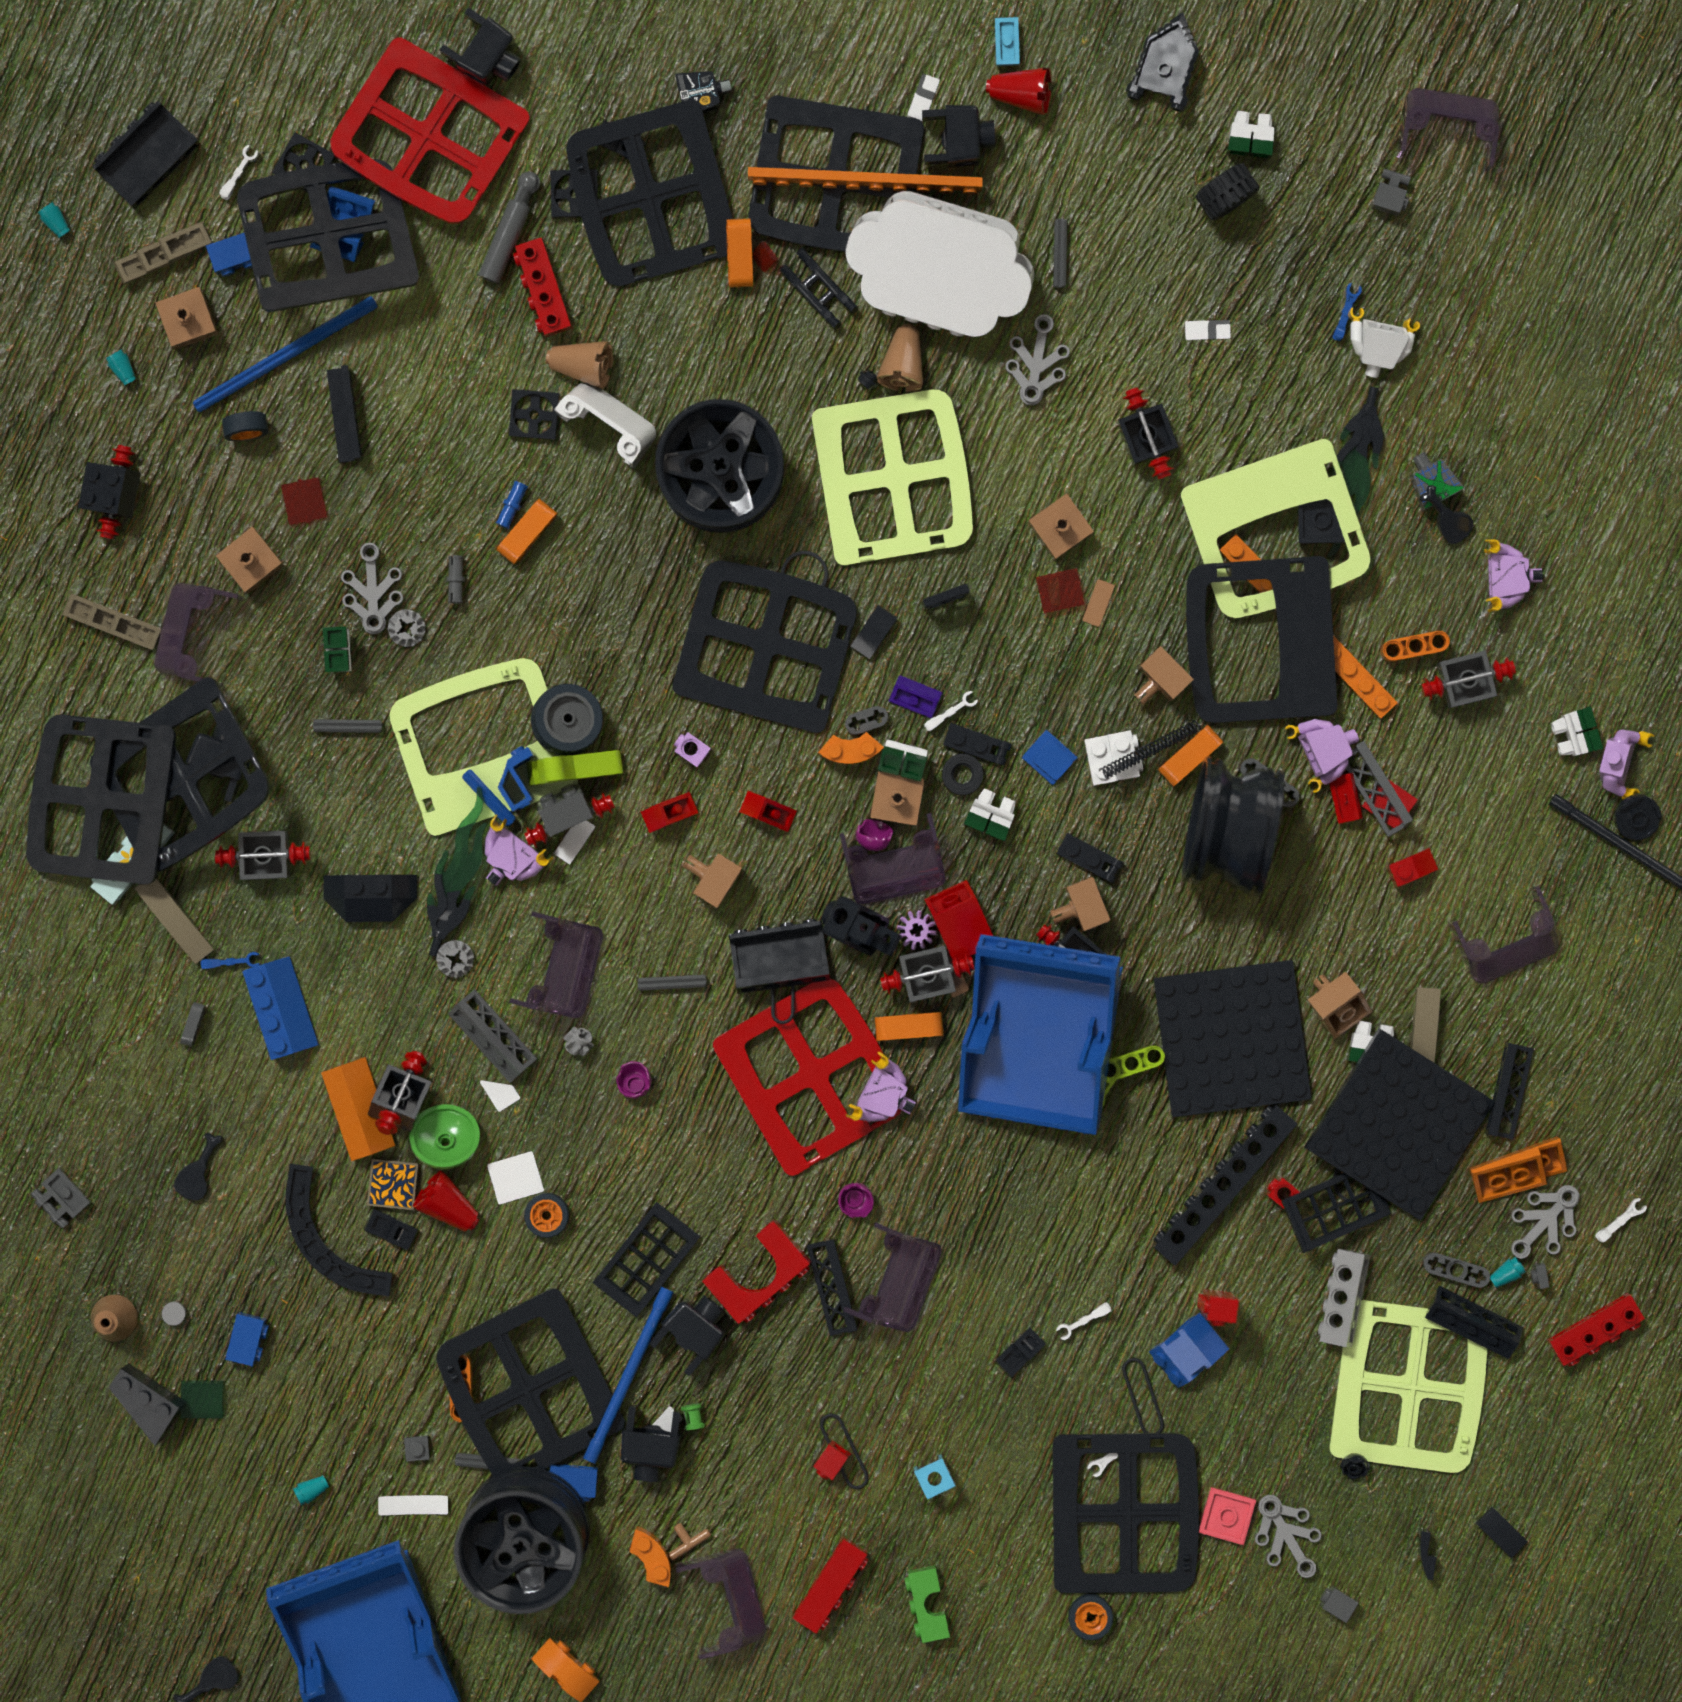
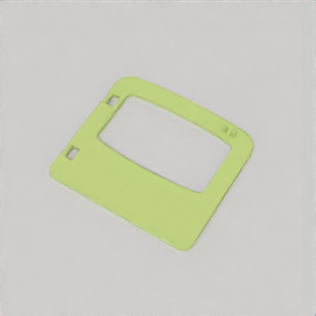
M1320 439L1185 487L1181 492V498L1204 564L1224 563L1217 544L1219 536L1264 516L1309 502L1328 499L1333 504L1349 551L1347 561L1329 569L1330 589L1363 575L1369 568L1371 561L1370 553L1334 447L1327 439ZM1332 462L1336 475L1329 477L1324 464ZM1356 531L1360 544L1352 547L1348 533ZM1226 568L1217 569V577L1228 576ZM1230 581L1211 583L1219 608L1229 617L1240 618L1276 608L1273 590L1238 597L1235 595Z
M520 658L461 674L401 698L391 707L390 722L426 829L431 835H441L495 816L494 812L462 779V775L469 769L482 780L509 811H512L498 789L507 760L512 755L507 754L466 769L431 776L427 772L413 731L411 717L426 708L456 696L518 679L525 682L534 707L538 698L547 691V687L539 666L532 660ZM408 729L412 742L404 744L400 731ZM538 741L524 747L531 748L536 756L527 762L555 756H570L554 754L542 747ZM526 763L516 768L535 799L532 803L540 801V798L546 794L553 793L555 795L562 792L561 788L568 784H578L577 779L529 786ZM510 773L505 788L515 804H517L526 797ZM431 797L435 811L427 813L423 800Z

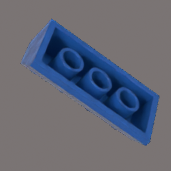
M290 956L242 971L271 1060L319 1045Z

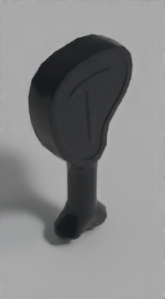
M1429 485L1426 492L1420 495V501L1430 502L1438 511L1437 526L1441 536L1447 542L1457 544L1469 535L1474 526L1472 518L1465 512L1452 511L1446 507L1437 497L1434 485Z
M210 1132L205 1133L206 1146L200 1158L186 1165L177 1175L174 1181V1188L181 1196L190 1200H200L206 1195L208 1184L205 1172L214 1149L223 1143L221 1135L213 1136Z
M220 1655L215 1657L203 1669L199 1684L185 1695L174 1694L173 1700L176 1702H191L202 1693L208 1692L213 1688L229 1689L235 1686L239 1678L236 1666L226 1656Z

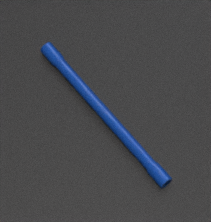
M661 1286L653 1303L652 1311L583 1459L596 1464L604 1447L606 1437L658 1323L673 1296V1291Z

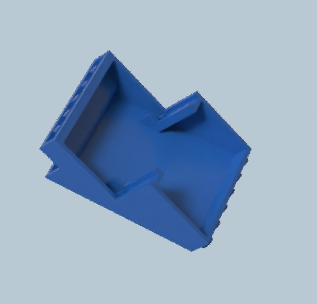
M981 934L976 946L972 1018L962 1042L958 1111L1096 1135L1101 1121L1123 967H1120V957Z
M399 1540L266 1588L269 1607L298 1667L299 1690L303 1702H461L458 1688L408 1550H403Z

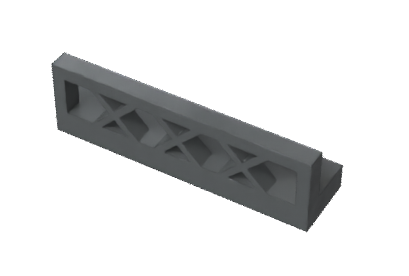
M1362 741L1357 744L1355 749L1352 750V756L1357 753L1363 761L1361 770L1351 768L1348 764L1346 771L1348 774L1353 773L1357 789L1389 838L1411 825L1413 819L1366 743ZM1364 765L1366 766L1369 772L1363 771ZM1355 773L1360 774L1359 779L1356 777ZM1362 774L1373 777L1375 781L1373 790L1363 788L1360 783ZM1377 785H1378V787L1380 788L1381 792H1380V791H1376V786H1377ZM1366 792L1372 793L1371 799ZM1374 794L1386 798L1387 804L1385 809L1374 806L1372 803ZM1389 805L1391 806L1393 811L1388 810ZM1379 812L1384 813L1383 819H1382L1381 815L1379 814ZM1386 815L1397 816L1401 824L1389 830L1385 824Z
M475 989L448 1013L509 1083L537 1059ZM471 998L479 1005V1011L473 1010L467 1004ZM485 1018H490L494 1022V1028L488 1027L485 1024ZM500 1035L506 1036L510 1040V1045H504L500 1040ZM516 1052L522 1053L528 1061L522 1065L516 1058Z

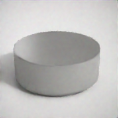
M170 1302L162 1310V1318L169 1325H178L186 1317V1309L180 1302Z

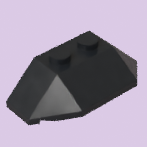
M324 875V900L346 922H393L417 899V875Z

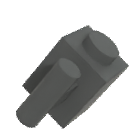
M1384 168L1381 177L1390 181L1389 184L1379 183L1371 208L1398 216L1401 211L1406 210L1409 198L1405 197L1407 190L1398 188V185L1401 183L1408 186L1411 177Z

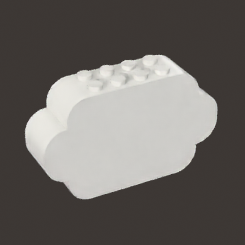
M902 191L892 195L886 202L882 212L871 211L862 215L857 220L846 247L848 264L855 272L863 275L861 292L864 299L871 306L883 310L882 312L889 316H896V314L904 316L905 320L912 323H918V321L928 323L927 326L932 329H948L951 334L956 336L968 335L977 337L985 335L993 329L998 316L1009 317L1019 313L1028 301L1034 281L1033 266L1027 257L1018 253L1020 245L1019 234L1010 222L910 191Z

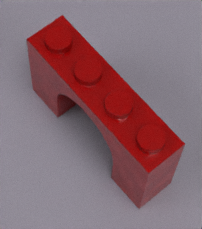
M773 1219L756 1234L758 1240L770 1252L776 1263L775 1278L768 1286L761 1289L745 1288L735 1280L722 1263L702 1280L738 1324L743 1320L745 1323L749 1322L756 1315L754 1311L759 1306L763 1308L768 1306L774 1300L772 1295L778 1290L783 1293L792 1285L791 1279L796 1275L800 1278L810 1270L808 1265L811 1263V1260L776 1219Z

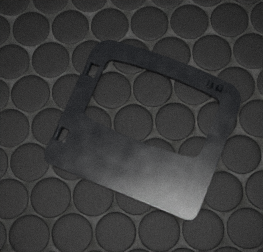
M1323 556L1207 563L1198 565L1191 570L1187 578V646L1190 676L1194 679L1191 685L1195 709L1202 719L1213 723L1331 715L1337 710L1329 563ZM1304 563V571L1290 572V564ZM1231 568V576L1217 577V569ZM1268 579L1272 583L1278 622L1280 654L1278 696L1273 700L1217 703L1213 698L1207 659L1205 627L1207 586L1212 582Z

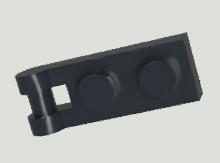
M950 723L943 743L944 746L1005 766L1007 751H1010L1012 744L953 723ZM992 745L999 747L996 755L990 754Z
M1069 833L1065 835L1056 854L1113 884L1117 880L1115 876L1119 869L1122 870L1125 864ZM1105 861L1111 864L1108 872L1101 869Z

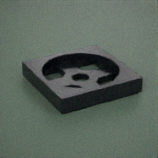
M294 132L272 174L284 173V163L286 160L293 163L296 170L302 169L300 167L302 160L308 161L309 166L307 168L316 166L314 165L313 158L317 151L322 154L324 165L332 164L335 156L332 152ZM296 145H308L309 147L304 155L298 156L291 152L292 148Z
M589 169L595 197L598 199L597 169ZM550 170L551 217H581L577 199L570 196V192L574 190L570 170ZM569 176L570 186L567 189H556L557 182L562 177ZM556 199H567L570 202V212L562 210L557 205Z
M512 389L509 437L556 440L558 415L554 409L559 404V393ZM531 396L530 407L527 410L516 409V404L523 397ZM540 397H545L553 406V412L542 411L540 408ZM535 410L538 412L539 416L537 419L530 418L531 411ZM515 418L527 420L529 423L528 433H524L517 427ZM541 421H552L551 426L545 432L537 434L538 424Z
M966 583L922 599L924 610H929L968 596L970 592Z

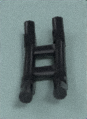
M801 248L796 254L813 273L802 282L787 264H783L779 270L822 318L837 330L842 323L825 305L836 297L852 314L856 313L859 307L824 272L806 250ZM818 280L829 289L819 299L809 290Z

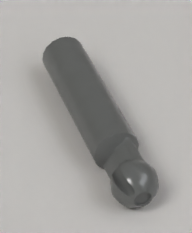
M531 171L524 172L518 178L517 193L514 199L508 201L478 273L479 277L492 283L500 284L531 210L528 206L532 194L540 188L538 175Z

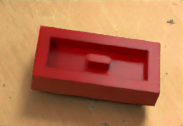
M1353 773L1341 775L1329 783L1338 824L1363 819Z

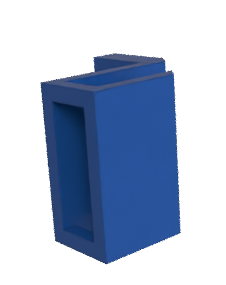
M333 186L328 190L327 198L331 215L334 219L343 220L373 214L375 200ZM364 234L343 237L338 241L341 258L355 262L364 244L361 241ZM317 243L310 244V248L321 251V247Z
M523 746L510 753L512 757L507 760L498 785V789L512 812L515 813L535 801L516 770L519 766L536 757L531 748H524ZM510 773L526 797L517 804H515L505 788Z
M1198 1313L1184 1322L1165 1341L1154 1346L1149 1353L1152 1355L1155 1363L1161 1366L1168 1375L1169 1380L1179 1388L1192 1381L1205 1368L1208 1369L1229 1348L1202 1314Z

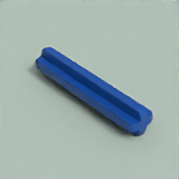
M472 770L466 771L462 775V779L494 814H497V817L502 822L504 819H507L506 826L514 823L516 817Z

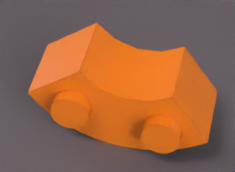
M867 732L861 737L852 740L840 739L832 735L818 754L835 763L857 764L875 757L884 747Z
M636 1526L630 1553L638 1556L644 1563L647 1572L646 1581L669 1587L671 1563L666 1549L654 1534L642 1527Z
M549 1638L531 1659L549 1678L551 1677L556 1680L565 1692L577 1701L582 1702L600 1682L594 1676L596 1671L588 1663L582 1664L569 1653L571 1649L563 1641L556 1642Z

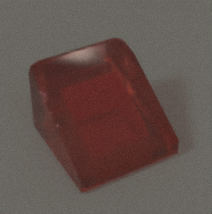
M764 241L752 252L753 259L763 272L768 271L778 263V258Z

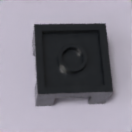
M1324 499L1298 505L1299 545L1317 543L1346 544L1330 500Z

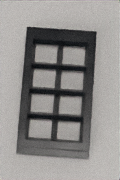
M1341 1173L1281 1200L1301 1251L1305 1253L1391 1214L1385 1198L1366 1187L1368 1191L1355 1196L1348 1181L1352 1177ZM1344 1182L1350 1199L1337 1204L1331 1187ZM1327 1190L1333 1206L1320 1212L1314 1195ZM1370 1195L1376 1211L1363 1217L1357 1200ZM1309 1198L1316 1214L1303 1219L1296 1203ZM1352 1203L1359 1219L1346 1224L1340 1208ZM1335 1210L1341 1227L1328 1232L1322 1216ZM1318 1218L1324 1235L1311 1240L1305 1223Z
M656 1202L593 1283L637 1317L701 1236ZM654 1217L668 1227L660 1239L646 1230V1227ZM672 1231L686 1241L677 1254L663 1243ZM641 1234H644L655 1243V1246L647 1256L633 1246ZM659 1247L673 1257L665 1269H662L650 1259ZM629 1249L643 1260L634 1272L620 1261ZM646 1263L660 1273L652 1285L638 1276V1273ZM616 1265L630 1276L621 1288L608 1278V1275ZM633 1280H636L647 1289V1292L639 1302L625 1292Z

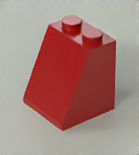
M967 880L924 899L952 960L955 955L958 959H963L965 953L967 957L976 954V946L981 934L993 936Z

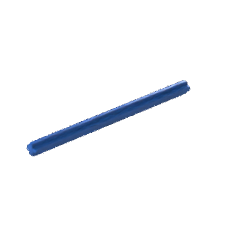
M372 296L366 298L194 400L193 405L198 412L204 411L378 307L376 301Z

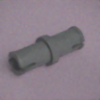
M448 556L449 576L446 577V582L449 583L448 603L458 604L459 602V604H462V583L465 582V577H462L463 556Z

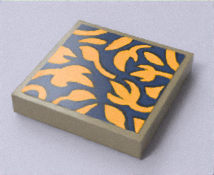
M372 1158L367 1206L414 1210L413 1203L416 1197L419 1163Z

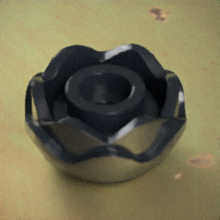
M1351 1453L1343 1458L1340 1468L1343 1475L1351 1479H1357L1367 1475L1370 1465L1368 1460L1361 1454Z

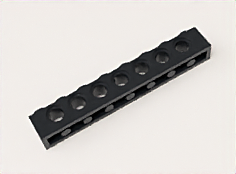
M1274 1104L1272 1108L1268 1105L1260 1114V1117H1262L1261 1121L1257 1125L1253 1123L1244 1134L1247 1137L1242 1143L1237 1141L1229 1150L1232 1154L1226 1161L1222 1159L1215 1166L1214 1170L1217 1172L1211 1179L1207 1176L1199 1185L1201 1190L1196 1196L1190 1195L1183 1204L1185 1209L1180 1214L1176 1212L1168 1221L1170 1226L1166 1231L1160 1230L1153 1238L1155 1242L1153 1247L1173 1265H1177L1298 1124L1277 1105ZM1267 1124H1273L1275 1127V1133L1270 1137H1266L1263 1133V1128ZM1256 1141L1260 1145V1150L1257 1154L1252 1155L1248 1152V1145ZM1237 1159H1242L1245 1163V1167L1241 1172H1235L1232 1168L1233 1162ZM1221 1177L1229 1179V1186L1225 1190H1220L1217 1187V1181ZM1205 1195H1212L1214 1198V1204L1209 1208L1202 1205V1198ZM1193 1212L1197 1213L1199 1216L1198 1223L1195 1225L1187 1224V1215ZM1176 1230L1182 1231L1184 1235L1183 1240L1179 1243H1174L1171 1240V1234Z

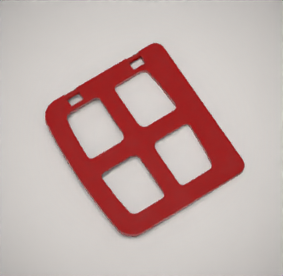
M398 37L391 41L333 132L330 140L333 155L345 165L393 196L444 222L459 224L466 221L472 214L480 198L527 126L529 113L524 108L413 43ZM397 70H404L443 90L442 95L424 121L412 118L380 98V95ZM460 101L467 103L500 127L499 134L484 157L477 156L441 133L443 125ZM368 115H374L411 138V144L392 171L364 154L352 144V139ZM508 129L515 132L509 142L502 139ZM428 151H435L472 173V177L456 201L450 202L410 183L411 176ZM471 188L478 191L472 201L465 198Z
M831 978L830 981L810 983L795 992L794 1014L818 1000L825 999L836 1011L852 1036V1040L825 1057L817 1058L813 1055L793 1019L786 1024L775 1022L771 1015V1006L719 1035L713 1041L715 1053L784 1172L790 1176L799 1174L815 1163L872 1132L874 1129L891 1121L902 1111L897 1109L894 1117L889 1116L888 1119L877 1121L869 1125L868 1121L853 1120L846 1117L848 1113L829 1082L830 1074L859 1057L865 1058L871 1072H873L875 1065L871 1061L878 1062L881 1059L878 1052H882L851 999L840 984ZM791 994L775 1003V1016L777 1019L783 1021L790 1017ZM771 1027H777L797 1060L799 1070L773 1087L765 1089L749 1060L745 1044ZM805 1088L814 1090L835 1126L833 1132L809 1146H802L797 1141L776 1110L777 1104ZM816 1148L819 1155L807 1161L804 1154Z

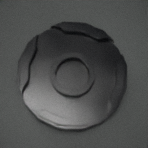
M1634 794L1626 797L1619 803L1615 810L1614 822L1616 828L1624 837L1643 840L1657 831L1662 814L1660 807L1651 797L1644 794Z

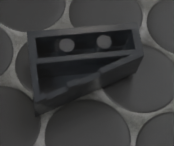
M129 1363L119 1370L109 1386V1389L154 1446L164 1439L186 1404L185 1400Z

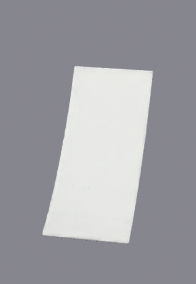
M586 820L571 827L553 854L571 864L595 826Z

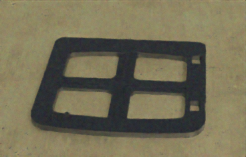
M776 95L772 96L767 102L756 167L847 171L846 163L851 135L857 133L900 145L901 155L897 174H916L924 125L916 118ZM770 120L778 121L776 134L768 132ZM785 126L832 129L834 135L828 166L826 168H815L778 161L777 156L782 129ZM766 182V185L753 184L749 219L751 221V228L760 235L809 247L846 252L851 233L836 230L841 195L849 191L890 198L899 191H893L891 187H883V190L877 191L870 190L869 186H860V189H847L846 185H837L836 188L822 187L823 184H813V186L821 187L824 194L818 226L810 227L771 217L768 209L773 182ZM907 188V191L913 192L914 189ZM758 190L766 192L764 204L756 203Z
M693 99L584 129L570 137L566 146V152L577 203L595 259L603 278L607 282L616 286L627 285L727 256L726 220L733 218L699 102ZM676 125L687 147L694 171L691 174L667 181L655 182L650 172L641 134L664 126ZM622 140L625 144L635 179V188L625 193L597 199L590 176L587 151L594 146ZM699 191L706 214L709 239L702 244L674 250L662 214L661 203L668 198ZM640 208L645 214L655 249V256L632 264L620 265L611 248L602 220L604 217ZM715 245L717 253L703 256L702 248ZM645 265L647 273L633 276L632 268Z
M373 159L388 170H393L387 162ZM343 162L293 170L245 183L239 189L237 203L262 309L266 312H276L415 286L418 283L419 274L401 199L378 187L383 206L381 213L343 220L334 219L331 215L325 186L333 183L367 180ZM306 189L309 195L314 222L309 226L270 233L264 232L258 202L261 199L274 195ZM254 211L256 222L248 223L246 213ZM381 230L388 231L395 257L394 261L375 268L346 274L338 241L343 237ZM309 243L320 245L327 273L326 278L297 282H277L275 280L269 257L271 250ZM269 277L271 287L263 288L261 278Z
M722 560L713 562L706 567L702 575L672 686L673 691L684 697L814 733L822 732L827 724L856 619L857 609L855 603L849 596L794 576ZM723 581L743 583L770 590L771 595L763 624L759 629H752L713 618L712 610L719 585ZM795 596L819 604L836 613V621L827 648L802 643L780 635L779 628L788 597ZM839 624L847 626L844 640L836 638ZM707 635L748 645L753 648L754 656L744 687L734 686L698 671L697 665L704 639ZM774 655H784L819 665L822 668L815 697L811 702L794 701L763 693L770 661ZM820 694L828 696L824 710L816 708Z
M210 677L203 678L139 722L165 725L174 729L190 718L209 710L225 738L221 744L190 765L184 763L175 746L167 802L177 795L182 796L196 822L197 828L172 844L160 849L157 872L164 871L181 862L222 836L262 805L270 793V782L264 769L259 764L256 754L231 707H229L218 682ZM217 699H219L224 708L220 712L217 711L213 703ZM141 729L140 737L151 738L152 730ZM114 740L107 787L110 791L126 793L118 777V772L132 758L147 748L145 743ZM93 755L91 756V759H90V766H91V768H92ZM235 757L248 782V789L213 817L198 790L197 783L217 767ZM250 760L256 769L252 774L246 766V763ZM113 809L134 849L140 813Z
M56 715L50 718L44 727L31 793L26 851L29 865L34 870L44 873L144 885L152 884L157 877L158 855L161 848L176 741L175 730L165 725L73 715ZM75 722L85 723V730H74ZM141 729L152 730L151 738L140 737ZM68 734L95 738L90 782L84 788L53 784L62 739ZM114 740L143 742L146 744V774L144 792L142 794L116 792L108 789L107 781ZM52 802L81 805L85 809L80 853L77 857L53 855L47 851L49 808ZM107 809L140 813L135 846L131 860L127 863L104 861L97 858L102 816Z
M556 1288L548 1289L447 1340L437 1351L436 1361L452 1402L473 1444L492 1475L510 1468L523 1467V1464L535 1459L538 1465L536 1468L546 1469L587 1448L591 1441L587 1432L599 1426L612 1398L605 1379L562 1293ZM536 1317H542L554 1333L566 1358L535 1375H529L508 1336V1332ZM486 1342H491L511 1380V1385L508 1389L480 1403H474L463 1379L458 1358ZM575 1376L588 1402L593 1419L589 1425L566 1437L560 1438L540 1400V1394L559 1382ZM520 1404L525 1408L542 1442V1448L514 1463H510L497 1447L485 1426V1421L514 1405ZM620 1410L607 1437L617 1433L624 1427L625 1421Z
M1180 1433L1057 1435L1052 1443L1054 1586L1056 1590L1061 1593L1178 1592L1190 1587L1196 1575L1199 1534L1197 1467L1195 1449L1191 1440ZM1150 1439H1164V1447H1150ZM1077 1440H1091V1448H1077ZM1117 1453L1119 1455V1499L1116 1503L1079 1504L1077 1502L1080 1458L1083 1454ZM1173 1453L1176 1458L1178 1471L1179 1501L1176 1503L1139 1502L1137 1499V1454ZM1144 1521H1177L1179 1523L1178 1556L1174 1571H1138L1137 1527L1139 1523ZM1116 1522L1119 1525L1120 1569L1118 1572L1085 1573L1082 1571L1078 1547V1523Z

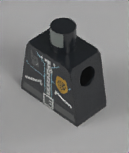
M712 71L675 74L681 102L691 99L699 102L703 114L721 107L719 96L732 93L729 79L715 82Z

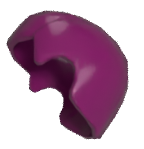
M866 819L862 825H858L855 837L856 841L866 850L880 851L889 845L893 830L884 822Z
M630 1061L621 1066L620 1072L616 1077V1083L619 1092L626 1098L638 1099L648 1093L652 1084V1078L648 1068L641 1062Z
M850 1183L845 1185L839 1192L838 1204L841 1211L850 1218H865L873 1210L874 1198L871 1190L866 1185Z

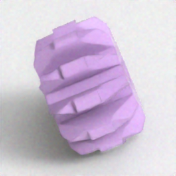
M920 910L917 911V918L914 919L913 913L909 911L910 921L903 916L900 918L902 922L906 923V926L897 925V929L905 930V933L900 934L902 935L901 938L907 936L903 945L907 946L911 940L913 941L912 950L916 949V942H919L921 949H924L925 944L922 940L925 939L930 944L933 942L932 939L927 937V934L936 935V931L928 930V927L934 926L935 922L926 924L930 915L926 914L922 920L920 919ZM914 923H918V926L922 925L923 927L919 937H915V934L912 936L910 933Z

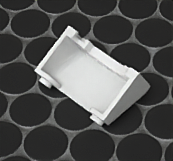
M584 382L569 392L554 409L556 414L566 422L577 417L584 420L590 411L622 433L623 436L617 444V450L621 457L625 459L624 462L633 469H635L656 437L655 427L649 421L603 389Z

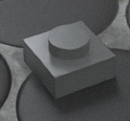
M1533 1264V1270H1530L1532 1283L1536 1284L1539 1289L1548 1288L1549 1282L1545 1264Z
M428 1435L404 1438L406 1461L430 1459Z

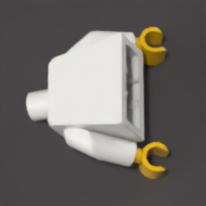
M1352 307L1348 312V317L1353 321L1351 322V342L1354 351L1359 355L1362 363L1368 364L1365 374L1377 378L1381 367L1393 369L1396 363H1400L1411 353L1415 339L1413 333L1420 328V323L1418 321L1415 322L1412 329L1409 325L1411 318L1403 322V327L1366 319L1360 322L1364 315V310L1360 308V315L1356 317L1353 315Z

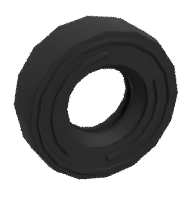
M957 754L950 757L942 769V780L945 787L957 795H968L975 792L983 781L981 763L969 754ZM961 765L967 766L972 772L970 781L964 784L958 783L953 776L954 770Z

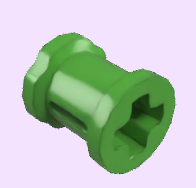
M701 1403L681 1406L686 1422L684 1430L705 1427L701 1419Z

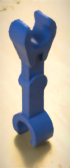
M1349 283L1346 287L1345 305L1332 337L1334 340H1342L1349 318L1348 312L1361 294V286H1359L1356 294L1350 292L1352 283Z
M251 952L246 958L201 960V968L209 969L221 965H235L237 963H247L250 967H256L260 963L252 964L250 957L252 955H259V953Z

